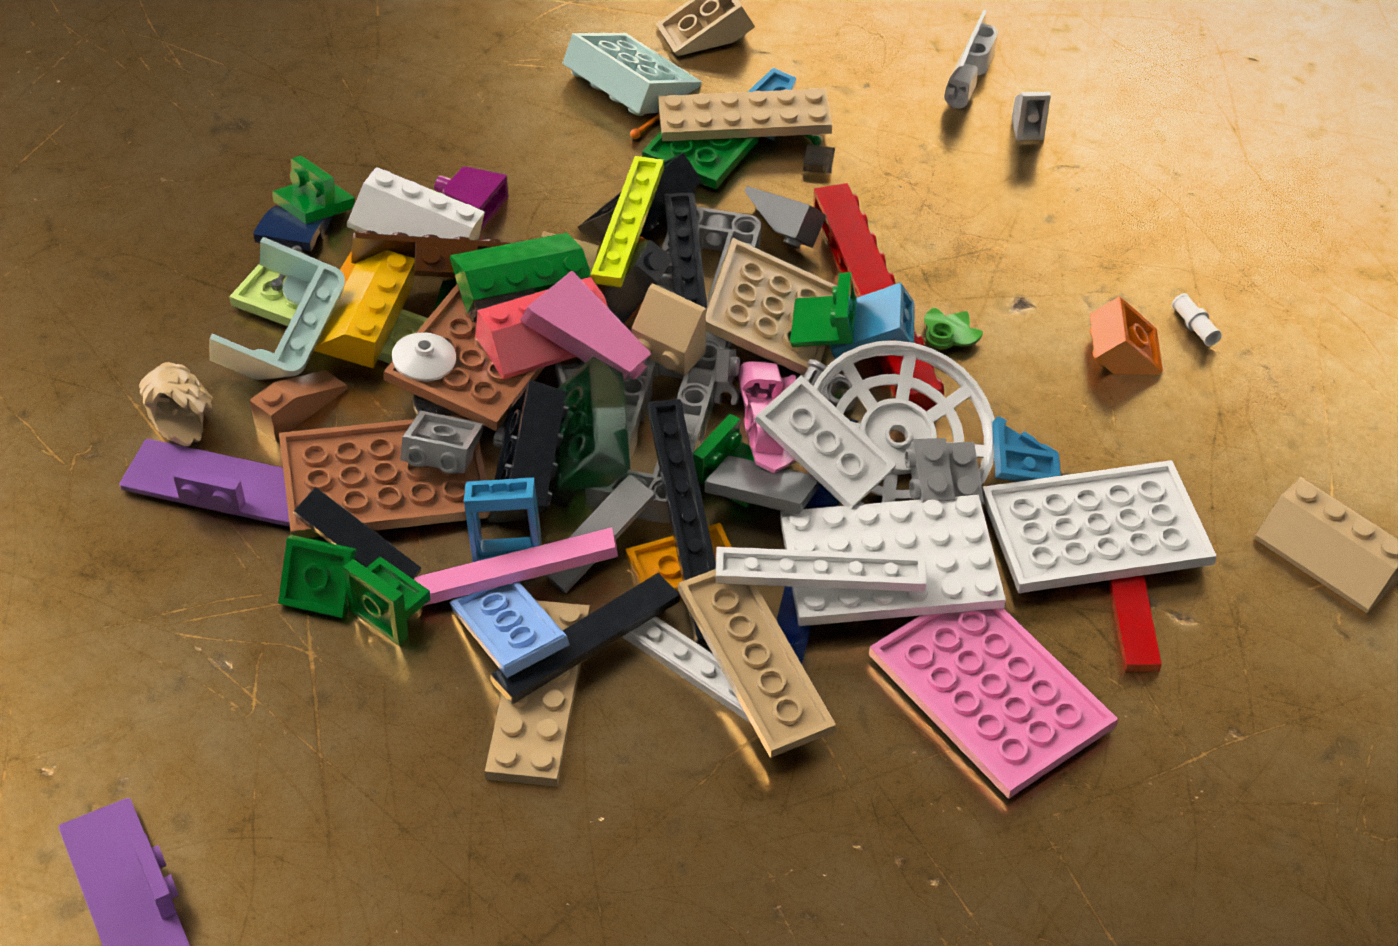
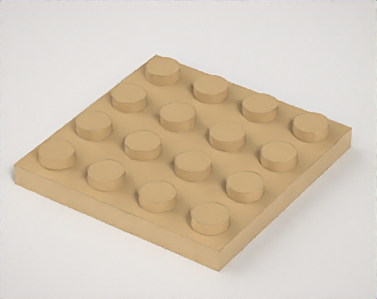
M732 238L706 308V331L804 376L809 368L807 365L809 359L821 362L826 345L791 346L790 337L795 299L833 296V286L837 285Z

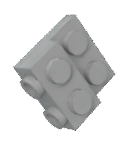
M420 411L402 437L400 460L416 467L430 466L440 468L445 473H465L473 460L474 447L482 436L483 423Z
M946 438L913 439L909 448L905 450L906 468L911 469L912 475L909 483L911 499L921 500V503L932 499L948 501L955 500L957 496L979 495L981 506L983 505L984 498L974 442L946 443Z

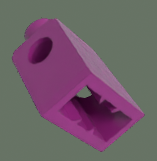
M466 166L461 167L452 179L442 175L438 176L434 184V191L484 211L481 230L509 197L507 175Z

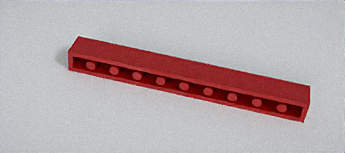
M848 183L814 188L813 207L827 215L821 231L839 272L852 273L857 298L895 285L893 273L888 272L886 268L885 255L883 252H879L877 248L876 236L874 232H870L868 229L867 216L865 213H861L859 209L858 196L852 193ZM914 329V343L924 346L922 336L917 335ZM876 356L884 374L900 375L903 356ZM916 359L913 378L931 385L944 396V385L940 378H936L934 366ZM889 385L894 398H896L897 385ZM910 388L908 401L917 404L925 411L937 405L926 395Z

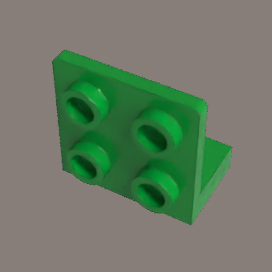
M851 272L839 273L838 286H833V296L795 299L790 337L792 347L853 344L857 296Z
M729 414L693 452L697 478L700 484L705 486V481L728 455L754 461L751 447L741 442L740 418ZM731 499L732 501H734V502H736V503H738V504H740V505H742V506H744V507H748V506L751 504V503H747V502H743V501Z

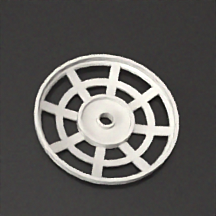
M877 341L858 346L843 353L820 374L813 387L822 393L830 380L840 371H843L851 388L842 396L836 408L844 414L847 406L854 398L858 397L867 412L860 424L852 423L897 464L895 469L884 479L883 487L877 485L871 491L882 496L881 503L895 502V499H911L909 490H896L898 475L911 473V469L906 468L905 450L909 448L913 439L937 438L935 421L944 415L948 419L952 430L953 442L946 441V443L964 442L962 424L954 408L970 398L976 408L984 435V445L975 444L977 458H982L979 474L981 486L983 485L994 461L992 431L994 415L987 397L978 383L963 367L951 358L932 348L916 343ZM875 356H903L900 375L882 374L862 380L853 364ZM916 359L942 370L954 379L960 388L945 398L942 393L931 385L913 378ZM897 385L896 398L885 399L878 403L869 391V389L878 386ZM910 388L926 395L937 405L925 411L917 404L908 401ZM892 430L902 432L905 436V441L901 443L893 441L889 436V432Z

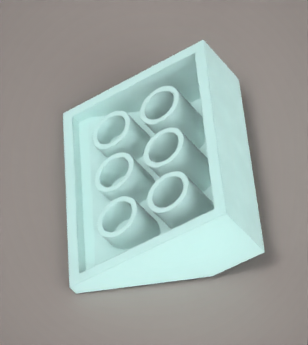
M572 33L562 63L572 70L571 73L573 75L585 78L590 82L591 87L605 91L609 94L611 100L623 103L629 107L628 110L638 116L658 113V96L687 95L699 88L702 83L693 75L626 33Z

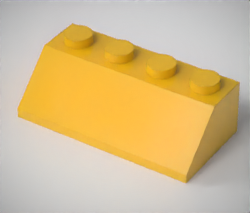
M386 250L356 263L314 351L374 368L414 285L415 258Z

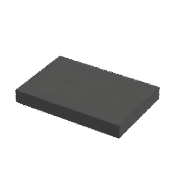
M728 455L705 481L704 492L793 514H800L820 488V483L811 474L786 468L772 473L757 466L755 461Z

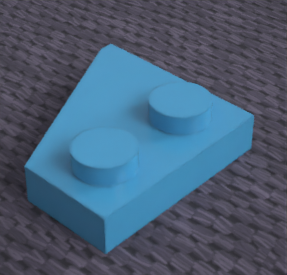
M998 416L992 422L995 478L1019 482L1061 476L1059 452L1046 444L1039 443L1035 437L1025 431L1019 434L1005 425L1006 419Z

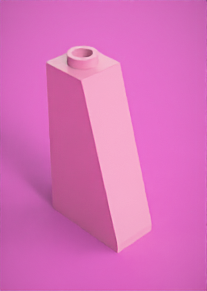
M573 271L569 272L527 306L520 319L526 326L620 384L629 377L633 380L637 379L647 369L644 363L651 355V352Z

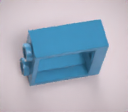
M534 478L466 482L464 507L473 562L542 545ZM527 509L531 537L483 540L479 512Z

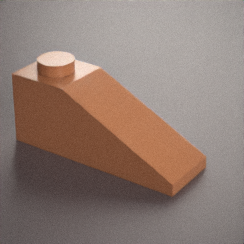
M326 370L274 382L249 400L255 426L277 442L279 440V433L292 431L345 392L347 385Z

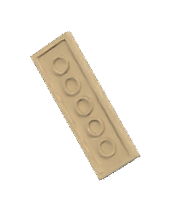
M826 88L658 96L662 141L832 134V119Z
M716 569L678 583V591L770 758L835 732L836 723L756 585L716 583Z
M536 600L562 631L590 614V605ZM581 663L513 705L501 693L485 767L486 780L558 787Z

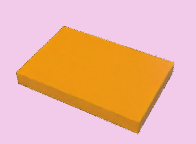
M721 523L708 526L715 562L717 547H732ZM673 536L626 549V558L638 585L659 573L679 593L678 583L682 582V576Z

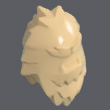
M170 362L162 363L141 380L139 393L143 396V404L146 407L149 419L152 420L156 429L163 437L180 445L190 446L192 442L197 443L201 440L204 413L211 411L213 397L202 386L196 376L190 373L186 366Z

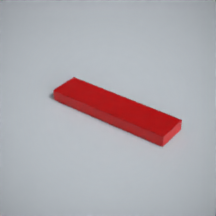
M1144 575L1108 580L1125 672H1160L1162 663Z

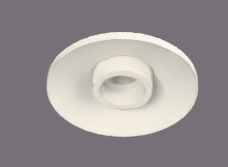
M423 332L414 333L403 337L395 344L392 351V362L396 370L403 376L415 381L429 382L439 380L453 370L456 364V352L452 344L439 335Z

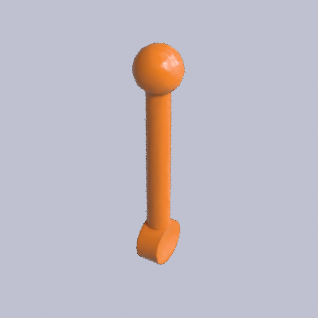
M659 114L638 129H632L630 131L631 138L639 139L642 132L660 120Z

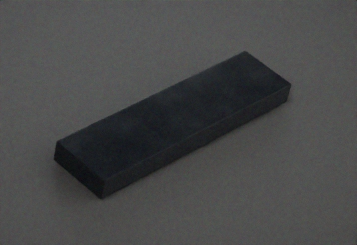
M317 487L293 511L295 517L329 543L355 548V560L366 568L376 559L382 557L412 579L421 572L419 565Z

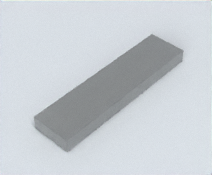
M629 474L569 538L612 527L616 540L656 498L655 493ZM594 563L544 575V577L566 594Z

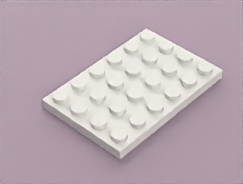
M1172 460L982 487L984 504L1018 593L1215 564L1216 553Z
M979 495L957 496L955 500L948 501L932 499L921 503V500L861 504L855 505L852 508L837 506L803 509L800 514L780 511V523L785 550L925 555V592L792 587L799 626L1000 609L1005 607L1006 599Z

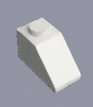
M1022 92L1015 96L1012 122L1016 140H1044L1051 92Z

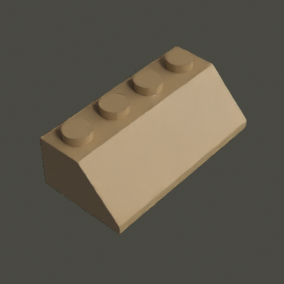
M1303 478L1298 479L1281 495L1255 534V540L1365 613H1368L1398 583V539Z

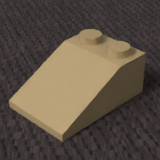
M689 0L656 23L676 56L733 43L755 28V25L738 0Z

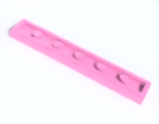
M611 527L414 577V580L430 590L431 600L425 604L429 605L618 557L615 535Z

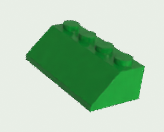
M567 232L454 254L449 257L467 314L548 290L571 271L580 279L591 277L583 248Z

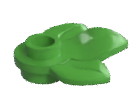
M933 307L924 316V324L927 328L925 339L933 348L948 349L953 345L970 346L977 343L983 336V331L969 328L970 317L967 311L945 316L943 312Z

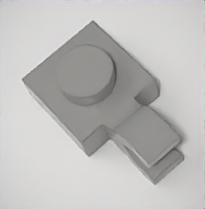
M734 349L717 350L715 375L717 389L714 393V401L718 404L722 403V395L725 391L731 394L732 405L738 404L740 400V393L732 383L740 371V358L736 357V350Z

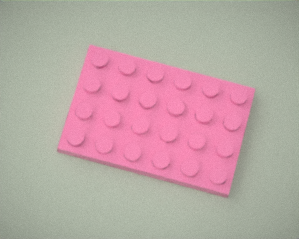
M1004 608L921 615L869 648V656L1008 799L1114 729L1117 725L1118 718Z

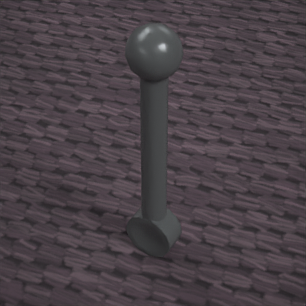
M298 245L291 248L298 252H303L302 248ZM280 274L278 278L271 281V287L274 291L283 289L285 275Z

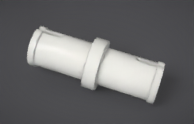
M1180 294L1173 300L1172 307L1185 320V326L1190 331H1195L1206 346H1213L1221 339L1222 333L1209 320V314L1203 308H1198L1188 294Z

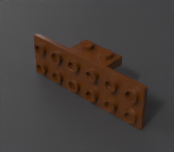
M364 230L360 233H353L351 263L356 264L388 250L415 258L414 275L456 278L449 258L450 255L510 244V242H501L494 238L483 241L470 240L463 236L454 237L453 239L439 238L433 234L419 237L409 236L402 232L388 235Z

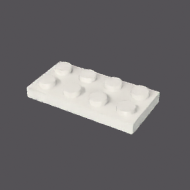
M802 375L758 413L754 420L837 500L850 508L857 505L897 465Z

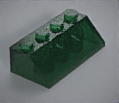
M592 357L557 388L566 391L564 404L568 405L566 418L560 424L559 433L563 434L562 443L558 452H555V459L558 463L556 471L557 489L561 491L607 487L618 478L624 476L630 469L623 373Z

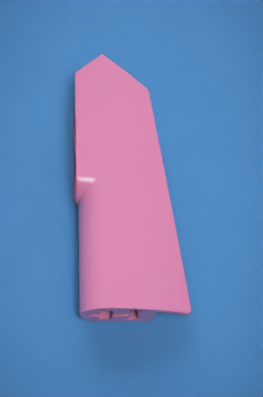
M746 362L740 366L739 375L736 376L746 408L744 416L745 430L755 464L767 471L776 473L796 460L754 420L758 413L796 380V375L781 378L778 366L775 363Z

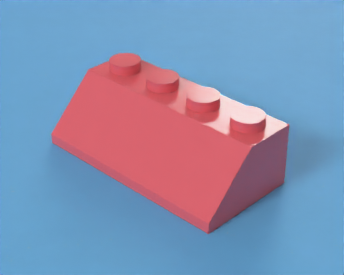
M591 277L581 279L607 306L604 295ZM547 290L477 310L476 338L503 380L576 357L526 326L520 320L527 306Z

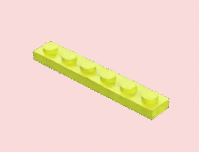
M634 157L591 272V278L595 284L622 287L664 170V160Z

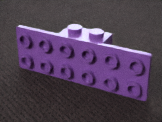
M146 439L119 483L121 490L290 527L282 467Z
M125 798L59 825V831L102 946H190L172 901L173 898L179 896L172 876L170 874L163 877L160 869L167 865L159 845L151 848L130 798Z

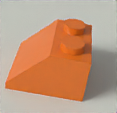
M1119 296L1090 314V334L1093 338L1094 346L1092 354L1100 366H1105L1113 374L1160 375L1163 373L1157 328Z

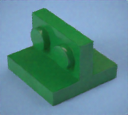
M301 155L291 158L292 170L290 172V179L292 185L273 191V202L305 224L353 209L355 205V197L334 184V177Z
M294 535L287 537L278 604L341 618L346 616L349 603L343 566L352 559L355 560L356 549Z
M382 557L376 559L367 568L352 559L343 566L350 612L398 646L409 638L407 619L431 600L430 590Z

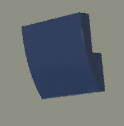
M275 205L267 211L253 233L255 243H260L262 238L265 237L289 248L298 245L302 250L312 251L317 238L323 239L332 216L305 224L282 207Z

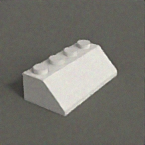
M376 167L363 183L347 221V227L359 232L371 230L378 234L388 235L402 232L409 236L422 237L423 235L433 234L439 238L453 239L454 237L463 236L470 240H478L484 211Z

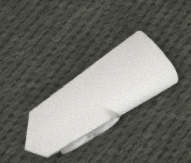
M983 10L946 85L944 99L953 108L960 109L967 105L976 87L977 75H982L988 70L995 55L998 31L994 26L986 24L987 10Z

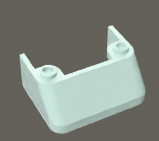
M263 237L260 241V265L287 276L283 284V294L288 301L298 305L275 353L264 349L251 350L215 334H212L209 339L210 361L256 380L291 377L303 372L345 286L344 274L338 268Z

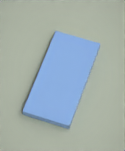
M520 582L461 596L450 602L455 615L507 678L570 645L566 634Z

